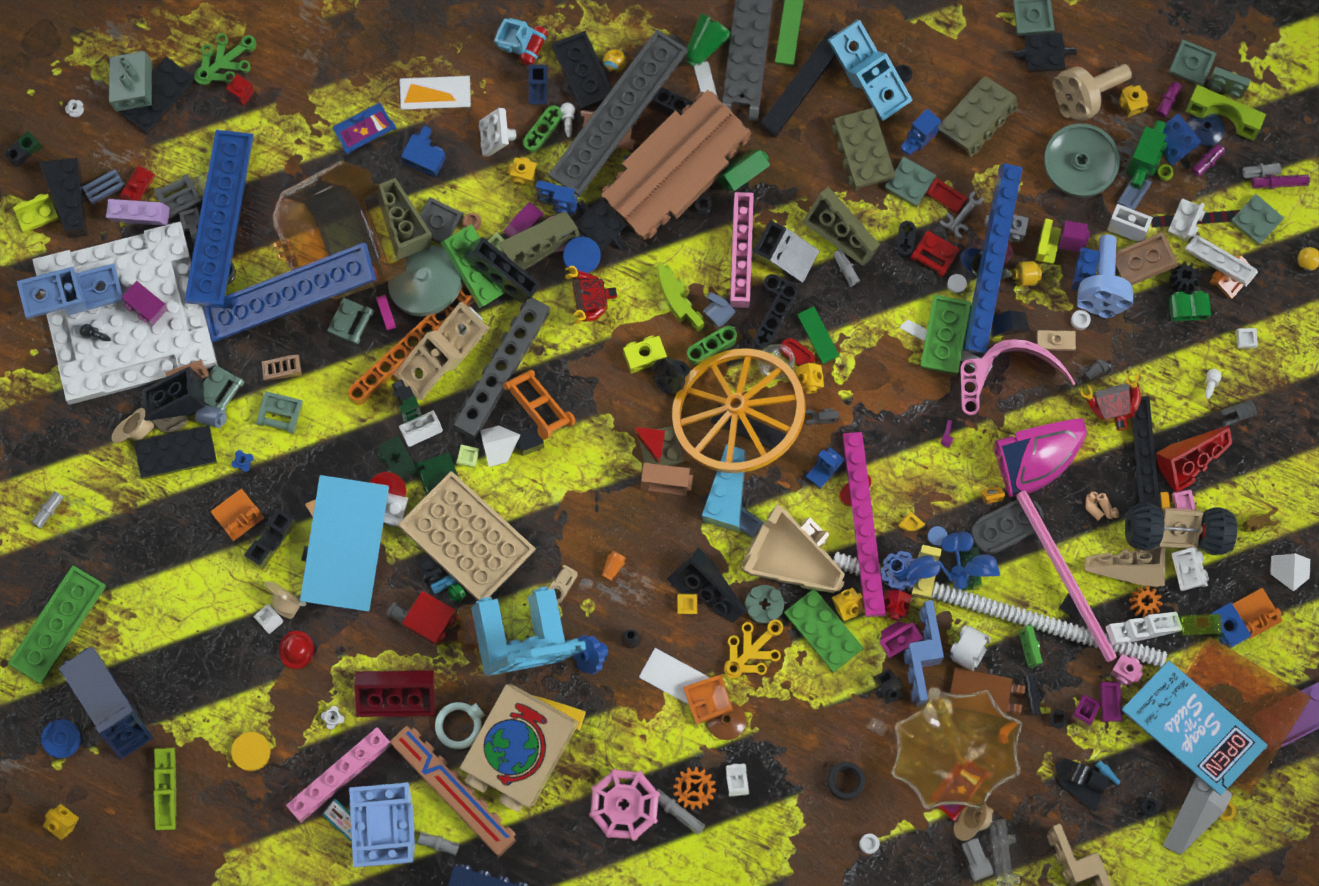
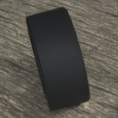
M841 762L830 771L827 779L828 788L836 798L844 801L852 800L863 791L865 775L862 769L855 763ZM842 770L854 772L858 778L857 787L847 793L837 789L835 777L838 772Z

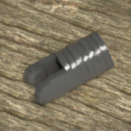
M1251 399L1219 411L1220 416L1228 415L1232 412L1235 416L1223 421L1224 427L1257 415L1256 407Z

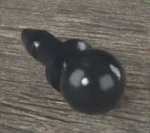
M83 324L80 327L79 333L85 339L111 341L107 334L99 332V329L91 324Z

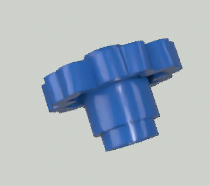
M899 551L897 555L891 553L883 560L885 567L880 572L883 581L889 583L891 589L902 591L905 586L912 588L918 582V579L907 580L908 567L915 560L911 553Z
M579 636L577 638L578 642L585 641L586 649L573 655V659L577 661L578 669L583 673L588 672L590 675L598 673L602 670L601 663L605 661V657L608 655L607 646L603 642H599L594 636Z

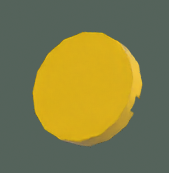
M247 732L236 738L232 745L231 755L239 768L253 772L260 770L268 763L271 748L263 735L257 732Z

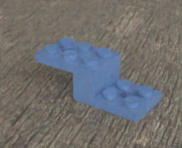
M114 263L77 273L72 266L17 281L27 319L65 309L69 316L123 301L121 298L123 293ZM98 283L106 284L103 291L96 290ZM44 291L46 296L41 300L36 299L37 292Z
M933 600L925 601L921 611H919L920 622L924 623L925 630H923L924 641L909 643L905 653H903L905 665H909V672H907L908 682L913 685V691H911L912 702H916L917 707L925 706L928 701L922 667L939 665L944 658Z

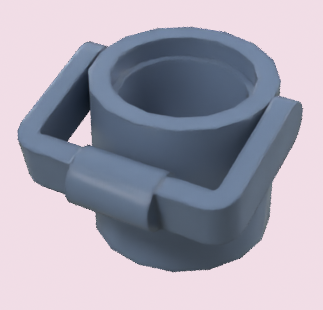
M712 292L707 294V300L710 304L703 310V313L718 328H721L736 311L721 296H717Z

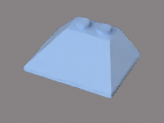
M409 783L349 788L353 867L413 863L415 830L413 802Z

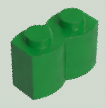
M1194 291L1192 294L1175 292L1169 298L1171 321L1207 320L1211 316L1208 293H1203V291Z

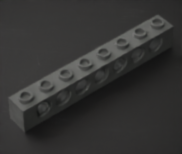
M530 298L522 303L519 316L513 318L510 324L512 328L509 333L505 332L501 339L502 345L499 349L496 348L491 356L493 360L490 365L486 364L482 371L483 377L480 381L477 380L472 388L474 392L471 397L467 396L463 403L464 409L461 413L458 412L453 420L455 430L473 440L477 438L505 390L503 383L511 380L550 314V307L534 298ZM527 316H532L534 321L527 323L524 319ZM522 332L525 336L518 339L515 337V334ZM508 348L515 349V353L511 355L505 353ZM504 364L506 368L499 371L496 369V366ZM489 380L497 382L493 387L487 386L486 383ZM485 396L487 400L484 403H479L477 398ZM470 412L477 413L475 419H469L467 415Z

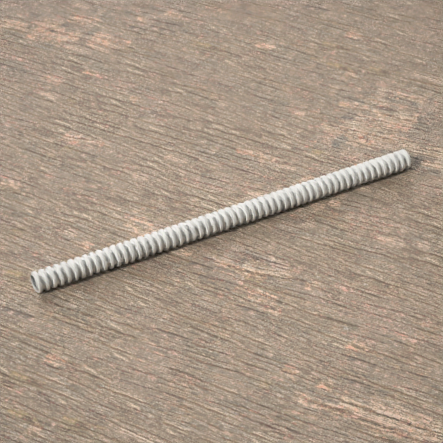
M837 551L833 560L840 569H844V572L850 571V574L856 573L855 575L858 576L860 572L857 557L851 558V555L847 557L844 553L841 555ZM938 582L934 583L932 599L936 597L937 600L949 601V604L954 603L955 606L959 604L960 607L965 606L966 609L972 608V611L978 610V613L982 611L985 615L988 613L989 616L995 615V618L1001 617V620L1005 618L1008 622L1010 620L1013 621L1014 624L1018 622V625L1024 624V627L1033 625L1037 631L1041 629L1042 632L1047 631L1048 634L1053 633L1054 636L1059 635L1060 638L1064 636L1067 640L1070 638L1071 641L1077 640V643L1083 642V645L1087 643L1090 647L1093 645L1094 648H1098L1088 628L1084 629V626L1078 627V624L1074 626L1071 622L1068 624L1067 621L1061 622V619L1055 620V617L1051 619L1048 615L1045 617L1043 614L1038 615L1037 612L1031 613V610L1026 611L1025 608L1020 609L1018 606L1015 608L1014 605L1008 606V603L1002 604V601L996 602L997 600L995 599L992 601L989 597L985 599V596L979 597V594L973 595L972 592L969 594L966 590L962 592V589L956 590L954 587L950 588L949 585L947 587L944 586L943 583L941 585ZM905 586V588L908 589L909 592L913 589V587L907 588ZM1105 633L1114 652L1118 653L1119 656L1124 654L1141 660L1142 663L1146 661L1149 665L1150 663L1153 666L1159 665V668L1164 666L1167 657L1166 651L1161 652L1160 649L1156 651L1155 648L1152 647L1150 649L1147 645L1143 647V644L1137 645V642L1112 645L1108 634Z

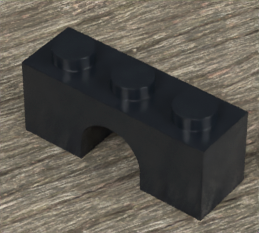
M278 508L268 521L264 534L258 541L254 540L244 554L246 560L260 570H263L296 525L294 518Z

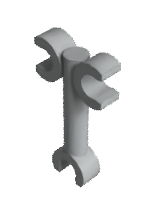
M975 191L970 194L968 204L955 220L951 214L947 213L945 218L950 222L944 223L941 221L939 224L943 229H949L953 232L954 236L959 240L962 239V235L958 231H968V227L961 223L975 206H980L983 202V197L978 201L973 199Z

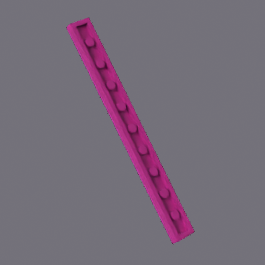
M862 432L843 433L842 438L865 617L885 616Z

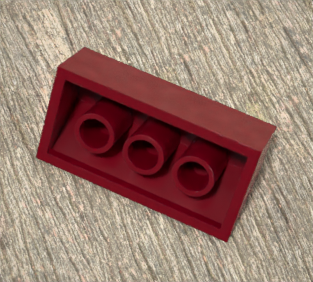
M434 670L356 671L354 682L356 717L435 716Z

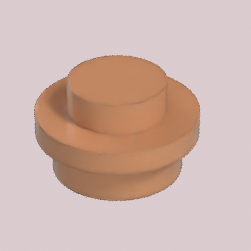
M469 213L463 218V227L466 228L472 224L475 231H477L481 226V218L475 213Z

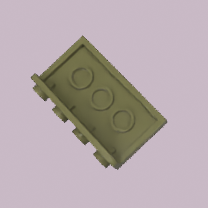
M984 76L940 124L938 132L965 149L967 155L972 157L980 151L986 140L991 139L994 131L1005 123L1006 118L1016 111L1018 107L1016 95Z
M874 108L834 118L831 129L833 136H837L838 152L842 153L844 157L842 164L844 170H848L849 177L847 178L850 188L853 187L856 192L859 191V188L895 179L896 175Z

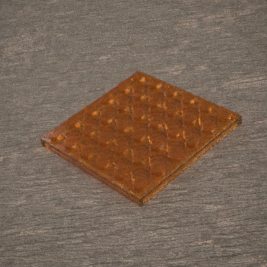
M1208 637L1185 675L1268 745L1231 784L1248 796H1251L1311 700V697L1213 638Z

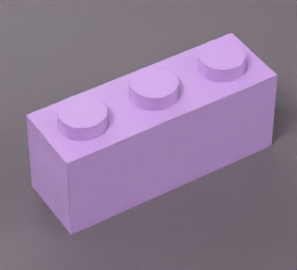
M108 199L106 218L114 223L165 226L168 225L170 208L160 202Z

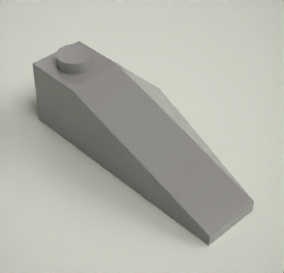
M1197 776L1163 847L1181 855L1224 813L1233 794L1226 790L1220 796Z

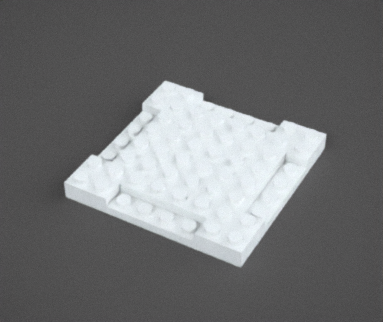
M181 222L145 230L144 234L71 252L67 250L33 259L36 276L72 266L77 273L114 263L123 295L138 281L164 302L168 309L153 326L140 321L135 311L131 313L123 306V301L69 316L65 309L46 314L65 398L69 405L159 382L167 378L166 372L198 360H202L207 369L213 368L215 365L218 366L203 306L185 303L192 261ZM98 283L96 290L103 291L106 284ZM40 291L42 298H44L46 292ZM83 324H91L93 327L98 328L99 332L107 334L111 341L85 339L79 333L80 327Z

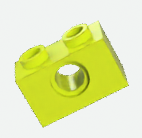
M648 336L642 342H631L623 348V354L631 374L652 367L657 360L667 357L660 336ZM647 350L650 354L648 356H641L639 352Z

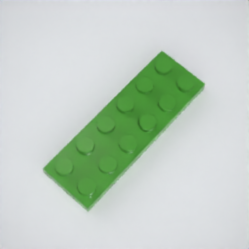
M72 565L8 662V665L42 685L101 596L106 585Z

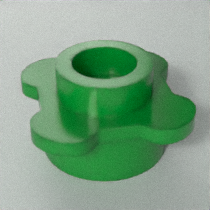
M458 584L449 585L448 595L450 599L461 604V600L466 596L465 591Z

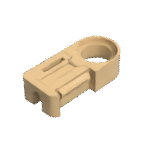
M566 565L562 566L563 569L555 582L553 581L548 590L557 589L561 592V597L557 599V604L563 601L578 577L577 571Z

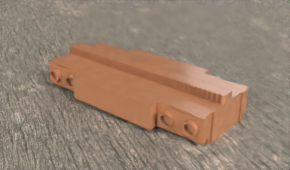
M708 89L705 92L699 93L695 98L696 102L691 106H686L682 111V115L675 111L622 163L626 171H621L615 177L616 181L612 185H606L602 190L601 197L604 201H607L610 207L635 231L636 235L644 240L653 237L657 232L656 229L661 224L664 225L669 221L671 214L677 219L719 178L722 172L730 167L726 159H731L737 153L736 149L741 144L744 146L751 139L750 130L746 129L726 105H723L717 99V96Z

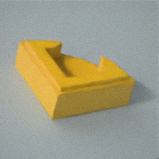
M910 512L898 525V528L913 532L924 527L925 523Z

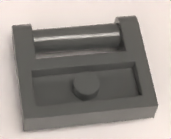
M188 173L183 175V178L167 186L154 189L159 202L170 208L168 219L178 215L179 212L189 210L202 203ZM186 184L188 186L187 188L173 195H170L166 198L163 197V195L172 192Z

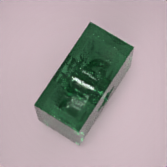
M398 435L378 445L380 452L377 455L382 463L386 462L388 466L387 472L397 474L402 480L417 473V469ZM394 457H396L397 459H399V462H398V463H396L395 461H393V458H394Z

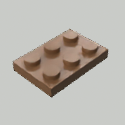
M1161 232L1116 251L1115 266L1120 277L1134 285L1177 267L1178 262L1164 233Z

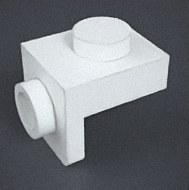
M746 764L726 766L729 796L749 794Z

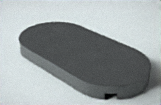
M1018 499L979 518L971 530L973 544L978 550L987 554L998 553L1036 533ZM1031 500L1043 521L1044 513L1041 506Z

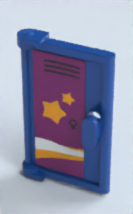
M379 102L332 128L340 140L344 152L349 154L360 146L391 130H395L396 125L390 120Z

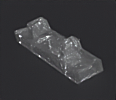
M1006 819L992 821L990 831L997 886H1013V884L1020 883V875H1012L1009 845L1016 843L1015 835H1007Z

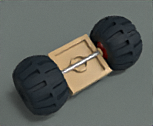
M1143 502L1132 506L1127 512L1125 537L1130 546L1143 551L1151 550L1158 546L1197 548L1199 544L1200 548L1208 554L1223 555L1230 552L1236 543L1237 521L1233 513L1221 507L1210 508L1204 512L1193 509L1164 508L1162 512L1156 505Z

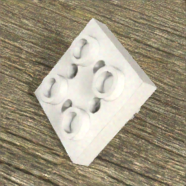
M498 108L479 120L483 156L489 157L509 144L508 140H515L516 130L507 128L506 109Z

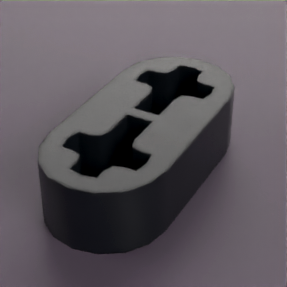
M911 221L902 222L898 230L896 252L901 257L910 256L914 249L916 226ZM906 226L911 230L908 237H905V230H902ZM904 241L907 242V248H910L906 252L903 251V248H900L903 247Z

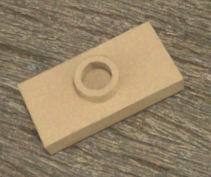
M1037 330V344L1048 351H1075L1076 334L1075 331Z

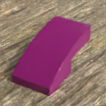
M528 202L509 223L504 232L512 237L535 226L544 213L531 202Z

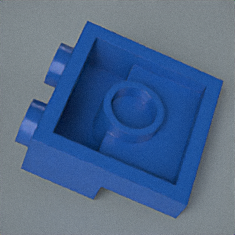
M538 180L536 186L537 200L544 204L553 203V211H556L557 214L564 211L569 215L576 213L578 196H575V189Z

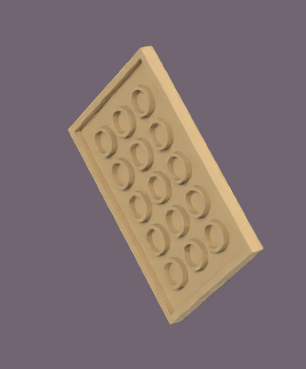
M452 471L398 524V527L478 601L481 598L490 597L536 550L535 547Z

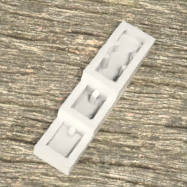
M1177 612L1152 614L1144 618L1129 619L1123 623L1106 626L1112 645L1150 639L1183 630Z

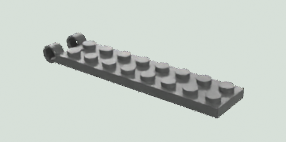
M735 0L722 104L726 105L730 110L732 104L750 106L748 121L758 122L773 0Z

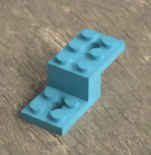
M856 20L828 39L830 46L853 86L863 89L880 120L884 121L912 101L886 53L877 51L860 20ZM851 41L856 42V49L854 51L849 49ZM889 89L891 91V97L888 100H886L884 98V92Z

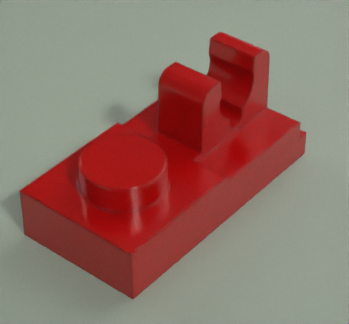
M138 165L121 192L120 199L140 201L156 177L155 174Z

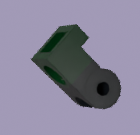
M28 130L6 151L5 156L15 167H19L27 158L36 151L39 152L44 146Z

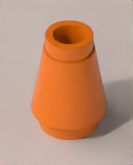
M615 551L608 554L602 576L612 581L613 577L624 566L626 557Z

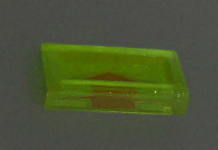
M1221 613L1181 616L1183 635L1222 633Z

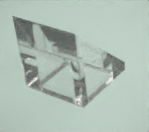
M871 718L867 729L883 736L888 725L882 720Z

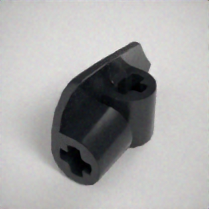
M1067 758L1055 763L1060 785L1095 812L1110 777Z

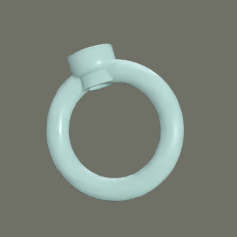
M462 702L451 703L445 706L437 715L435 721L437 737L449 748H467L474 743L481 731V718L485 714L476 703L472 706ZM452 711H465L474 721V730L471 736L464 741H453L443 731V721Z

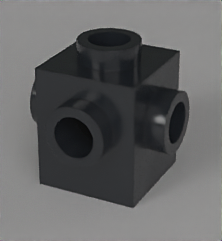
M891 669L873 677L876 685L874 692L877 698H882L885 704L903 697L901 690L903 688L902 681L899 677L895 676Z

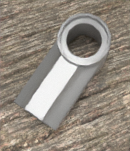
M978 838L962 844L973 880L977 881L993 875L992 866L988 858L985 857Z

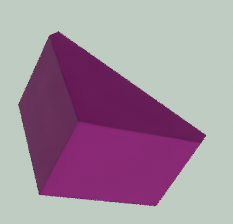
M1083 694L1069 721L1087 730L1092 724L1101 703Z

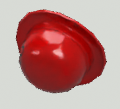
M298 630L287 633L280 641L279 657L288 668H304L310 663L314 654V644L311 637L305 632Z

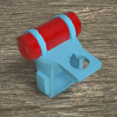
M512 18L504 19L498 29L494 42L500 50L519 54V60L524 65L529 66L533 65L537 60L538 53L546 40L548 31L541 26L531 28L525 21Z

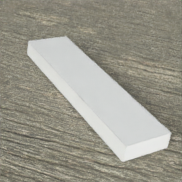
M1198 235L1185 247L1187 253L1244 286H1247L1258 273L1254 267Z

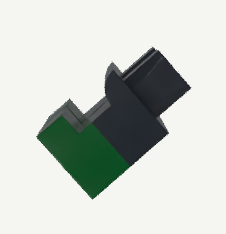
M403 380L393 383V399L395 405L399 407L403 422L406 423L422 416L411 387H406Z

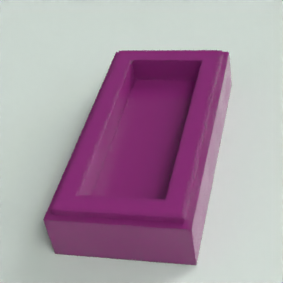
M1101 682V722H1121L1120 683Z

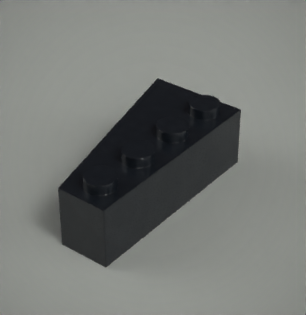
M78 158L39 162L68 238L87 236L82 173Z

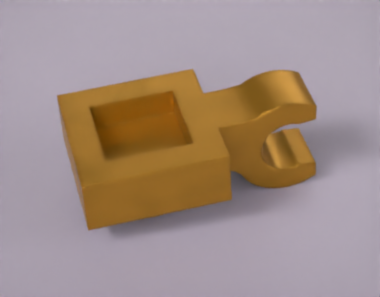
M1275 510L1246 520L1243 524L1245 532L1249 530L1252 532L1259 531L1263 528L1264 524L1276 526L1280 521H1272L1270 519V516L1276 513Z

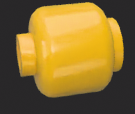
M1034 261L1018 262L1016 268L1012 271V277L1019 286H1034L1041 280V267Z

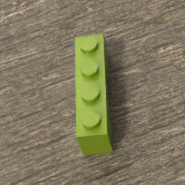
M1199 85L1196 86L1185 111L1202 119L1210 114L1223 115L1234 123L1237 134L1253 141L1259 133L1266 116L1265 113Z

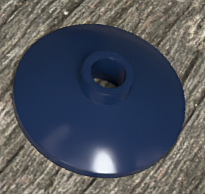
M1217 114L1207 115L1203 119L1193 115L1188 121L1189 127L1202 141L1199 144L1200 146H1213L1224 135V123ZM1204 124L1210 125V128H1205Z

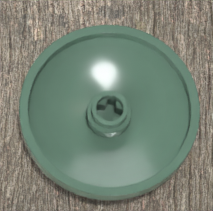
M1072 124L1060 129L1050 139L1044 153V168L1049 180L1061 192L1074 197H1091L1106 190L1115 179L1120 164L1118 148L1113 139L1102 129L1090 124Z
M430 245L429 248L402 258L394 264L388 279V290L394 303L403 312L413 316H429L444 310L456 299L461 290L463 280L445 249Z

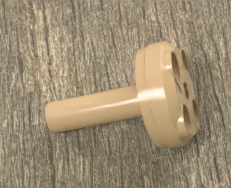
M1126 64L1115 67L1094 78L1081 67L1068 68L1060 72L1053 79L1052 84L1061 114L1065 118H1072L1079 122L1092 118L1099 112L1101 107L1100 93L1131 79L1132 73Z

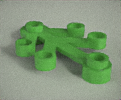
M224 33L218 34L216 37L218 43L216 60L210 67V56L213 54V49L209 44L203 45L201 48L203 54L202 66L196 70L194 75L196 82L201 85H207L211 81H221L229 84L232 79L227 80V77L231 75L234 78L235 74L231 71L225 74L215 73L219 69L248 73L251 69L248 61L243 60L240 63L230 61L243 51H254L256 48L255 38L250 35L244 36L241 44L224 56L228 38ZM224 37L225 41L220 42L219 39ZM251 40V43L245 44V41ZM207 48L211 49L208 53L204 52ZM246 64L248 65V67L246 69H242V65ZM206 73L207 76L201 77V74Z

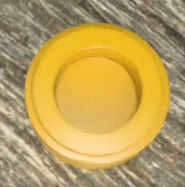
M1229 802L1224 813L1218 819L1221 821L1233 819L1236 814L1235 806Z

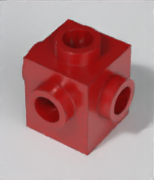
M885 590L883 598L887 618L898 621L899 618H907L912 596L900 590Z

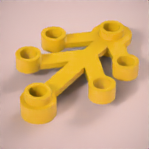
M779 620L770 621L767 631L751 646L753 625L750 622H745L742 625L744 653L737 658V647L740 640L735 635L730 636L728 639L730 660L724 665L725 674L729 678H738L742 673H756L760 676L766 674L767 666L764 663L757 665L744 664L749 659H767L772 662L780 660L781 653L778 650H758L772 636H779L782 633L783 624ZM749 625L751 630L749 632L745 631L744 626ZM777 626L779 630L777 632H773L771 630V627ZM731 639H736V640H737V644H736V645H732V644L730 643V640H731ZM777 653L779 657L777 659H773L771 657V654ZM736 666L737 671L731 672L730 667ZM763 666L765 671L759 672L757 668Z

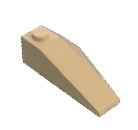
M1158 546L1151 550L1132 552L1125 549L1121 550L1122 553L1116 555L1104 553L1086 557L1085 571L1143 586H1165V547Z

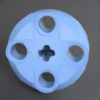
M1103 235L1099 238L1098 275L1088 277L1080 283L1077 306L1100 317L1112 318L1116 314L1132 307L1133 288L1126 279L1115 276L1116 237L1113 235Z

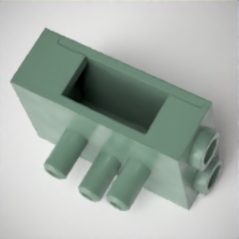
M145 51L110 57L109 103L115 111L152 105V60Z

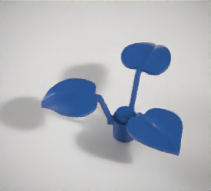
M962 531L946 536L941 542L942 549L945 552L951 553L956 551L957 566L952 568L951 574L940 561H935L933 556H921L913 560L909 565L907 580L933 577L939 573L941 568L948 576V580L953 582L954 588L963 589L969 584L968 575L978 577L1000 576V571L996 559L991 555L975 556L971 562H967L965 568L961 566L959 551L970 550L974 543L972 535Z

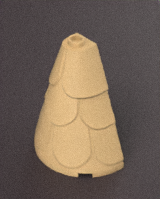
M777 504L767 516L768 520L761 525L742 562L745 567L742 566L741 571L749 575L773 579L777 582L800 585L801 588L829 593L839 592L844 585L842 579L845 574L824 549H820L810 535L798 525L790 514Z

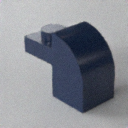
M529 65V105H548V65Z

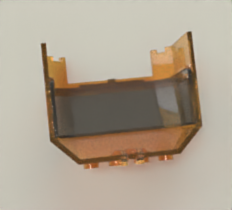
M341 160L281 192L272 216L274 230L280 238L279 241L273 243L275 249L283 250L277 254V257L280 260L286 259V263L291 271L361 243L367 244L376 281L331 297L336 300L382 284L406 271L407 267L404 263L408 261L407 256L389 264L365 199L378 192L379 183L375 185L370 179L373 175L368 169Z

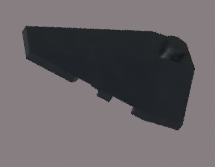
M699 547L667 578L680 593L698 594L699 604L702 605L704 603L713 609V612L733 623L747 611L716 565Z

